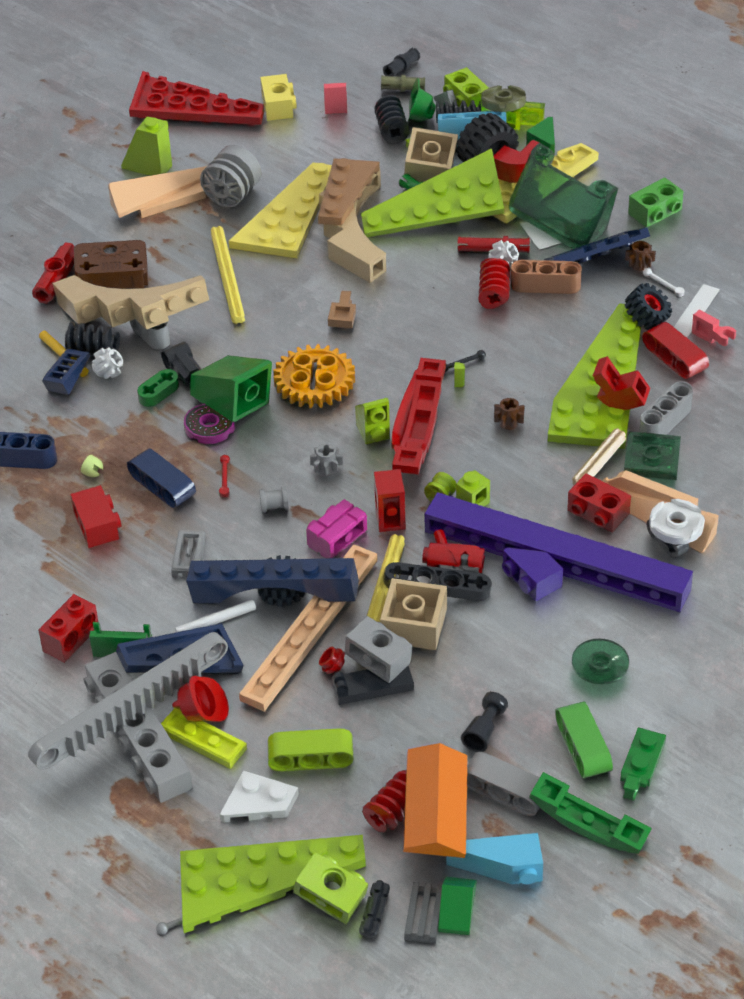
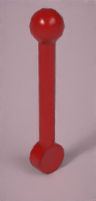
M224 454L220 457V462L222 463V487L219 489V495L222 498L230 495L229 488L227 487V464L230 462V457Z

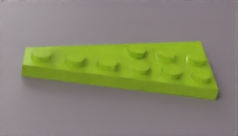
M492 149L362 212L361 217L365 236L368 238L503 214L504 205Z
M363 835L180 851L184 934L193 931L194 926L206 921L212 924L220 921L221 916L236 910L244 912L286 896V892L294 889L295 880L314 852L322 856L328 855L337 861L338 866L348 872L366 867Z

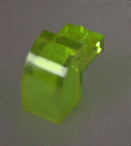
M526 101L525 105L520 109L506 112V123L516 130H520L521 125L535 126L545 119V103Z

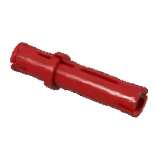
M503 236V238L458 237V244L467 245H459L457 248L458 252H489L493 249L492 244L502 240L503 243L509 241V243L514 244L519 253H530V246H520L529 245L530 238H509V236Z

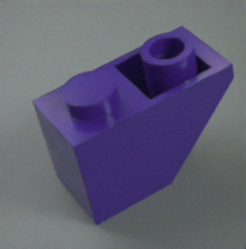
M508 547L503 550L502 569L508 577H512L519 584L521 590L525 594H529L535 601L562 588L563 568L547 552Z

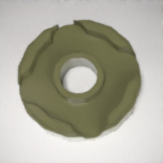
M500 85L490 87L484 90L481 96L482 106L496 112L514 111L520 109L526 103L525 91L513 85L508 86V89H502Z

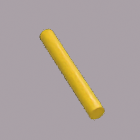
M44 330L39 334V338L58 356H61L66 351L47 331ZM85 366L80 374L81 377H85L89 372Z

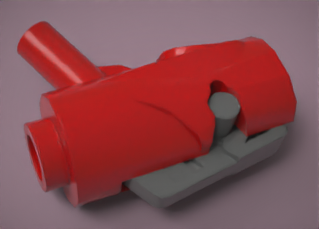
M436 530L434 532L436 543L430 542L429 547H424L422 563H426L427 566L483 574L485 549L474 545L448 543L443 530Z

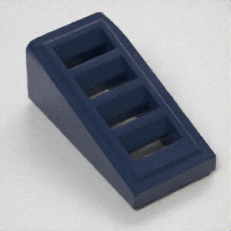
M66 349L42 380L47 391L69 395L90 354L88 352Z

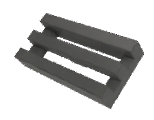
M413 882L404 940L436 944L442 885L433 888L432 884L425 883L424 887L419 886V882ZM423 895L418 931L416 934L412 933L417 901L418 896ZM430 896H434L436 899L430 935H425L424 931Z

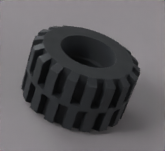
M492 113L481 114L478 118H473L471 123L467 124L465 129L461 131L460 138L456 143L458 145L456 152L462 162L489 149H492L494 156L504 145L517 150L516 148L519 145L517 140L519 137L516 131L498 115H493Z

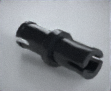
M412 47L404 54L397 55L392 62L383 67L384 75L395 76L400 71H406L412 63L420 59V52Z

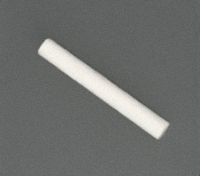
M253 600L243 602L175 627V632L216 625L256 610Z

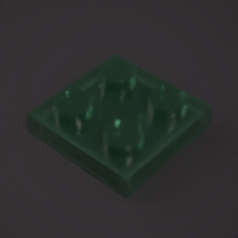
M628 431L624 471L627 470L647 478L677 480L681 436Z

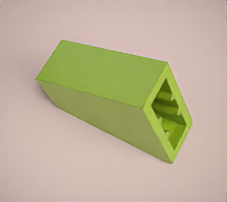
M146 117L135 131L121 168L149 176L167 173L172 167L168 122L153 117Z

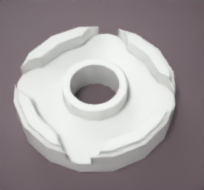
M671 499V502L664 503L662 501L652 509L649 518L652 533L658 539L675 545L688 544L695 541L702 535L705 523L704 516L701 514L699 507L681 499ZM673 519H679V520H681V521H683V522H682V523H674V522H672L671 520H673Z

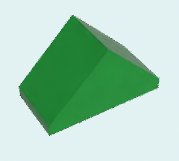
M547 117L526 132V146L532 140L539 142L540 153L546 158L555 156L553 117Z
M445 877L442 883L438 932L470 935L477 880Z

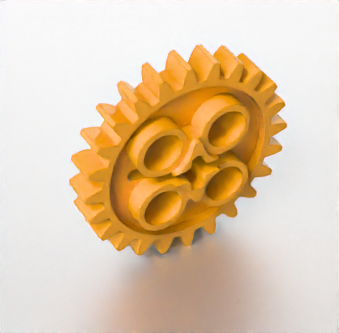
M309 344L306 345V350L297 347L296 353L288 351V357L281 356V362H276V369H273L274 387H276L277 393H282V399L289 398L290 404L299 401V407L308 403L309 408H312L314 404H318L322 408L324 402L331 406L333 399L340 402L341 395L348 396V390H353V383H355V366L352 365V359H347L346 353L339 354L338 348L330 351L329 345L324 349H320L319 344L316 345L315 349H311ZM317 362L315 389L312 390L314 363Z

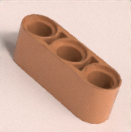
M517 260L511 265L510 285L514 291L521 293L574 294L581 288L582 268L579 263L573 261Z

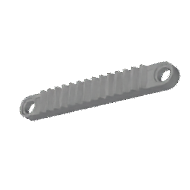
M216 632L205 635L37 740L28 752L29 759L38 769L45 770L69 755L77 757V750L86 751L88 743L96 745V738H107V731L116 732L117 725L126 726V719L135 720V714H144L145 707L154 708V702H163L164 695L173 696V689L179 690L183 683L189 682L191 676L201 677L203 670L218 662L225 655L228 649L227 642Z

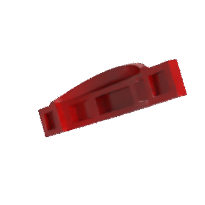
M420 357L418 369L413 373L393 426L391 447L395 451L392 470L401 469V473L419 475L421 464H424L426 453L429 451L437 420V408L441 396V384L446 369V360Z

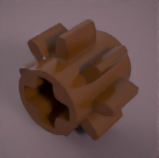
M636 241L629 245V250H626L625 260L629 261V267L637 271H643L648 267L650 268L652 262L655 261L656 251H651L652 245H649V243Z
M514 398L501 400L500 405H494V422H499L503 429H515L519 423H524L525 406H519V402Z

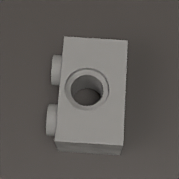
M369 616L364 618L346 635L345 654L388 683L399 675L411 662L412 644Z

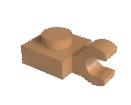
M341 291L339 303H331L328 326L353 328L356 304H352V300H350L351 291Z

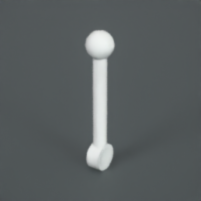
M649 268L643 270L644 277H650L674 291L677 297L684 296L685 290L682 287L673 286L653 274Z

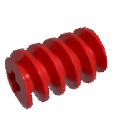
M487 258L481 261L478 300L482 307L486 309L498 308L509 300L511 268L509 263L503 259Z
M406 770L398 771L393 776V779H390L385 787H382L378 794L374 795L370 802L363 806L362 813L364 818L372 828L380 833L386 832L387 828L394 830L398 826V822H402L405 819Z

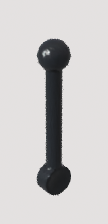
M479 350L476 354L455 362L467 363L475 359L482 360L486 357V353L483 350ZM455 362L446 364L445 372L453 368Z

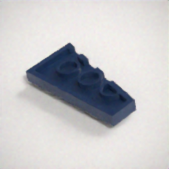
M648 227L627 230L545 258L544 260H577V263L591 260V255L598 254V256L611 253L613 248L619 247V249L629 247L632 242L650 237Z
M222 623L120 643L116 649V653L126 673H146L205 635L216 632L227 642L228 649L218 662L201 673H242L244 666Z

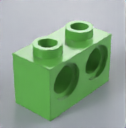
M664 177L629 195L628 214L645 227H649L682 210L684 191Z

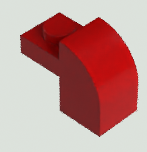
M532 140L521 151L504 145L493 156L498 179L510 183H522L533 179L536 166L540 163L542 157L540 143Z
M608 356L600 358L592 375L596 384L600 386L597 398L609 407L622 410L644 406L651 388L640 372L635 370L620 375Z

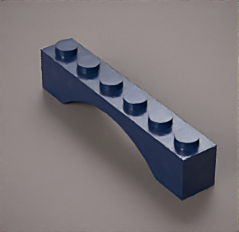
M354 558L191 561L186 582L193 603H221L237 593L258 588H287L317 596L328 602L356 601L359 579Z

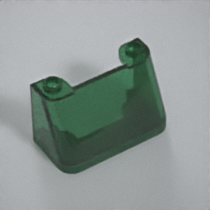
M538 143L532 149L509 201V210L573 249L595 242L608 228L618 188L605 180L594 181L590 186L581 183L552 166L551 164L554 160L553 151Z

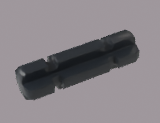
M377 880L376 883L372 884L371 896L368 897L363 914L364 921H361L359 932L361 935L366 936V938H373V936L377 935L380 926L379 922H381L387 902L385 897L389 895L390 886L382 880Z

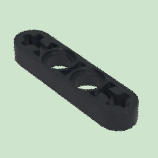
M400 562L388 564L383 577L384 584L389 588L392 578L419 582L417 577L425 576L431 580L428 584L447 586V597L475 601L487 599L492 586L491 579L482 573ZM394 574L399 575V578H395ZM454 580L458 583V586L450 587L444 581Z

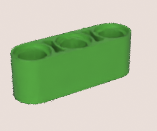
M583 701L556 708L557 725L581 777L587 778L612 771L611 754L586 702Z

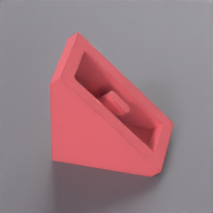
M346 83L324 84L325 114L347 113Z

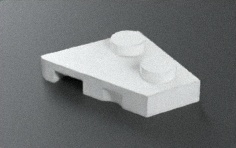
M243 771L220 813V820L226 823L230 822L231 817L248 816L249 821L261 820L265 817L272 819L286 818L299 795L298 787Z

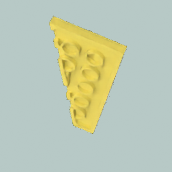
M314 162L309 165L229 240V248L297 259L319 211V194L326 189L332 165Z

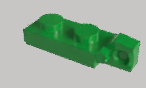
M640 727L637 728L621 770L620 781L625 782L623 788L624 799L634 801L640 786L644 788L650 786L666 742L665 734Z

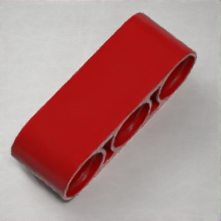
M663 322L645 331L642 335L646 348L683 379H689L709 367V360L705 352L668 322Z

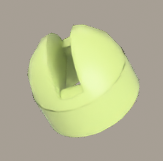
M89 455L82 464L81 473L91 478L100 476L97 471L99 469L103 470L102 461L93 455Z

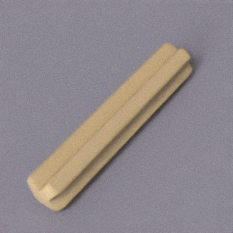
M618 428L614 429L572 477V484L575 485L585 473L594 477L626 440L625 432Z

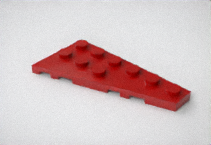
M142 71L129 108L130 117L141 119L153 117L161 120L171 119L261 125L265 112L264 104L243 98L230 99L227 94L221 92L215 95L210 93V89L181 81L172 83L167 81V77L159 76L154 78L149 75V72Z

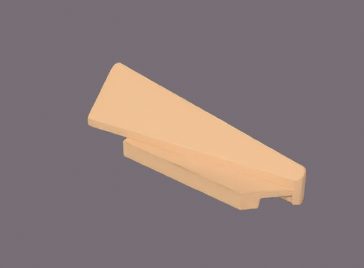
M207 166L109 183L110 204L119 218L134 211H137L141 218L204 199L207 195L201 186L200 176Z
M627 470L620 472L612 479L607 477L603 479V482L631 495L630 514L645 523L649 520L652 509L662 501L667 503L671 502V499H681L698 506V498ZM701 510V514L705 519L702 535L688 544L690 548L703 553L717 534L719 515ZM673 519V520H671V521L674 522V523H682V522H683V521H681V520H679V519Z

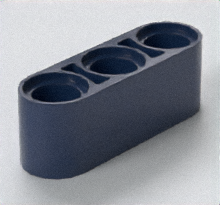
M0 432V467L49 469L56 465L57 453L52 436L47 434Z
M150 448L127 462V469L131 476L171 508H176L196 494V487L192 480Z

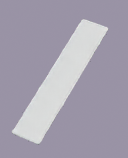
M703 284L674 328L688 338L692 332L693 314L699 309L705 312L720 289Z

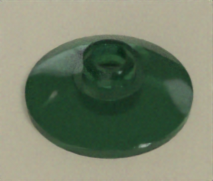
M601 638L590 639L581 643L572 654V667L580 678L589 683L599 685L611 684L620 680L627 673L629 656L626 650L614 641Z

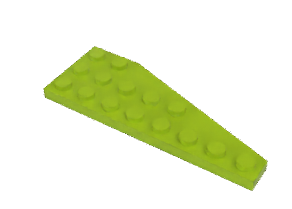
M618 304L554 397L547 442L599 447L616 428L625 432L627 440L630 410L612 408L602 403L597 398L600 386L596 384L592 376L598 360L607 356L620 375L636 370L641 327L638 326L637 320L633 322L631 319L632 315L627 314L629 309L625 308V304ZM626 440L618 449L626 448Z

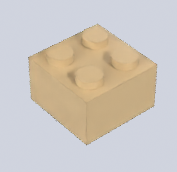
M413 127L405 160L404 174H409L418 182H425L453 168L458 134Z
M392 578L380 623L396 635L405 638L412 644V647L436 650L447 611V586Z

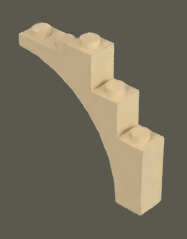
M380 169L377 174H373L369 186H365L363 195L359 200L355 201L353 210L342 226L323 224L324 236L329 238L327 240L328 259L369 283L386 272V253L375 246L364 235L357 218L368 198L381 188ZM325 190L319 194L320 207Z
M76 275L52 283L58 305L78 325L102 317L113 328L136 319L147 330L168 322V316L209 301L205 279L201 275L164 286L139 289H116L96 286L81 280Z

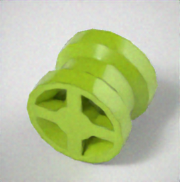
M438 472L432 478V482L425 486L424 494L430 502H432L437 492L451 496L456 491V481L449 474Z

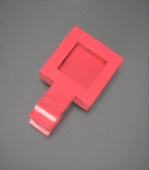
M700 309L693 314L692 334L711 344L717 341L722 346L728 345V338L733 340L736 338V330L733 327L719 326L718 319Z

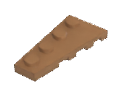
M334 158L318 214V224L342 226L353 210L355 201L359 200L363 195L365 186H369L373 174H377L379 171L380 162Z

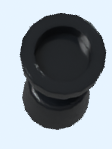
M490 691L484 695L482 699V707L484 709L482 716L474 717L462 733L461 741L471 751L484 752L488 748L494 731L492 720L494 716L504 714L508 708L507 699L500 693Z

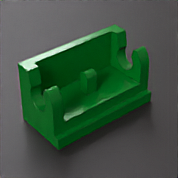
M93 622L94 631H90L89 635L93 657H105L116 652L117 645L120 643L152 637L150 624H143L144 632L102 631L99 622Z

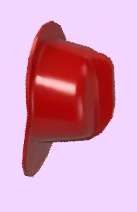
M191 676L189 682L179 688L177 700L172 703V707L180 709L184 717L190 722L203 720L220 722L226 719L229 711L228 700L224 690L219 683L209 677Z

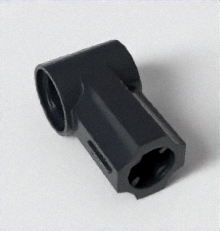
M181 342L161 350V358L166 369L176 371L185 385L191 386V374L202 368L193 359L189 345L186 342Z

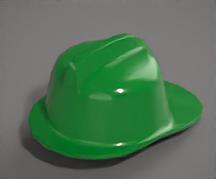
M419 78L415 80L411 91L408 122H424L426 119H432L436 109L433 96L420 88Z

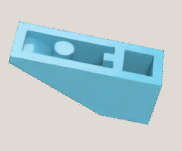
M538 833L466 840L465 858L446 856V864L509 884H532L543 881V859Z

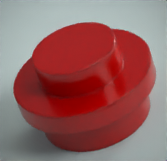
M333 646L326 649L319 659L322 671L326 674L338 672L345 663V652Z

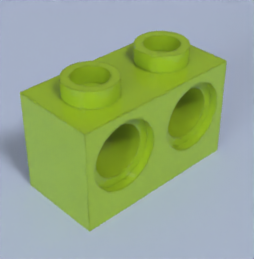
M467 67L444 75L443 92L453 90L458 107H460L462 100H465L467 107H469L471 100H474L476 107H478L483 91L489 88ZM481 103V111H482V110H485L486 108H484V107L482 106V103Z

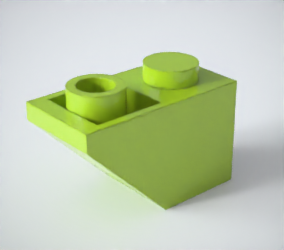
M388 398L355 406L356 426L366 445L390 439Z

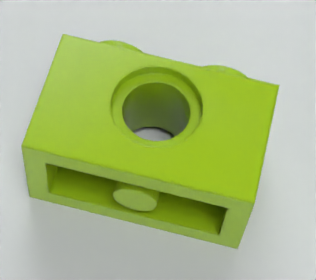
M314 852L295 880L293 893L347 925L366 896L368 883L365 882V879L355 871L348 872L338 866L337 861L328 855L322 856ZM327 882H335L340 888L331 890L325 884Z

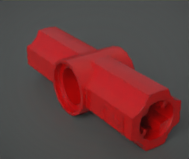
M65 242L58 248L53 257L44 262L45 271L32 290L33 297L39 303L48 304L49 301H52L55 297L52 283L68 278V274L74 266L75 246L72 243Z

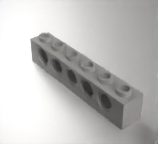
M116 652L85 665L87 677L83 678L84 684L89 694H95L96 703L133 681L130 673L125 672ZM145 707L144 714L136 713L135 720L126 719V726H116V732L120 735L119 742L125 753L130 752L132 755L133 767L138 774L142 772L144 775V784L150 795L154 793L159 802L162 803L193 789L188 766L151 708Z

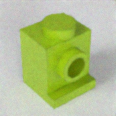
M476 470L466 472L456 483L455 498L485 507L490 503V480Z

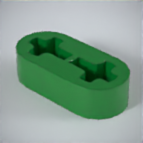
M164 369L142 383L137 389L139 403L146 407L155 406L179 388L177 372L172 369Z

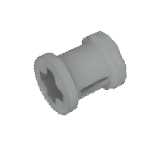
M286 486L281 487V490H259L262 513H266L269 509L277 508L289 510Z

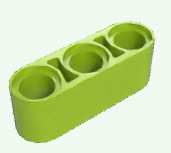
M346 729L275 732L267 740L268 766L275 771L344 768L350 766L354 760L353 736Z

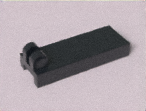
M409 666L390 683L368 669L346 674L337 672L332 676V684L336 691L338 705L414 690V681Z

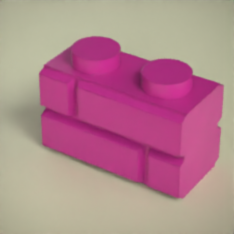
M345 499L336 506L331 505L320 519L312 520L307 526L306 537L308 547L317 553L320 552V555L325 558H334L367 531L366 513L360 508L354 507L352 503Z

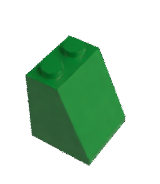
M227 355L191 374L190 395L230 421L236 422L269 404L272 362L266 359Z

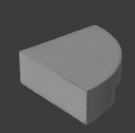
M453 90L434 96L435 102L438 101L440 107H442L444 101H447L449 107H451L452 102L456 100Z

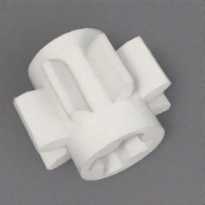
M502 240L492 244L493 249L489 251V258L503 259L509 263L511 268L512 263L517 261L519 256L516 246L509 243V241L503 243Z
M108 347L105 350L101 348L94 353L96 359L92 361V368L97 376L104 377L105 379L111 377L113 379L121 374L119 368L123 366V359L118 351Z

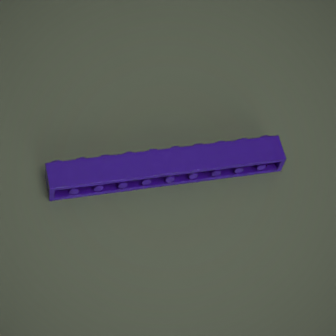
M437 492L424 513L425 533L434 535L436 530H443L448 540L464 545L478 546L484 548L486 552L502 557L503 550L507 547L547 552L563 568V576L676 612H681L692 588L693 571L464 501L453 496Z

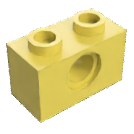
M287 74L260 77L261 94L267 121L293 118V109L297 108L293 83H288Z

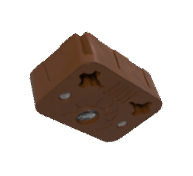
M142 240L77 244L74 247L75 275L85 282L106 288H144V286L149 284L146 243Z

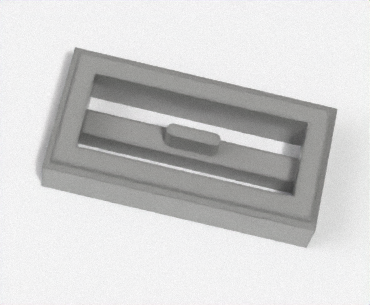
M178 530L171 568L172 577H177L178 573H182L183 577L188 576L195 538H198L194 561H202L206 540L205 531ZM187 537L189 539L184 566H179L184 538Z

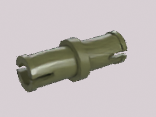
M402 74L401 77L381 75V90H400V92L404 93L405 90L412 91L414 82L418 77H406V75ZM425 77L419 78L420 88L425 91Z

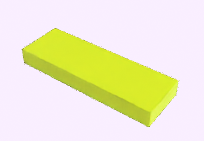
M174 708L161 723L172 740L229 769L233 767L247 750L246 742L204 721L190 722L184 717L180 709Z

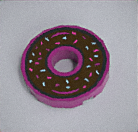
M206 404L195 406L184 417V431L190 439L192 437L197 439L198 443L215 444L222 442L235 430L234 421H230ZM210 422L215 423L213 425H205L206 423Z

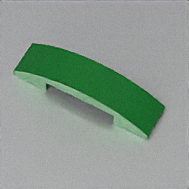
M544 772L541 774L529 797L543 811L567 828L594 842L620 851L639 854L652 830L651 827L626 814L620 820L568 793L570 785Z

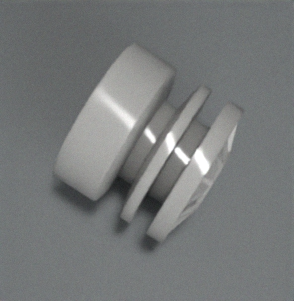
M228 145L202 171L200 176L201 186L205 194L215 203L228 208L235 207L260 181L262 175L261 166L257 158L242 146Z

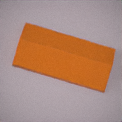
M441 743L408 749L403 852L465 858L467 755Z

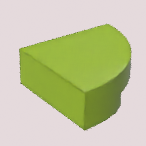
M455 362L454 387L465 386V364Z

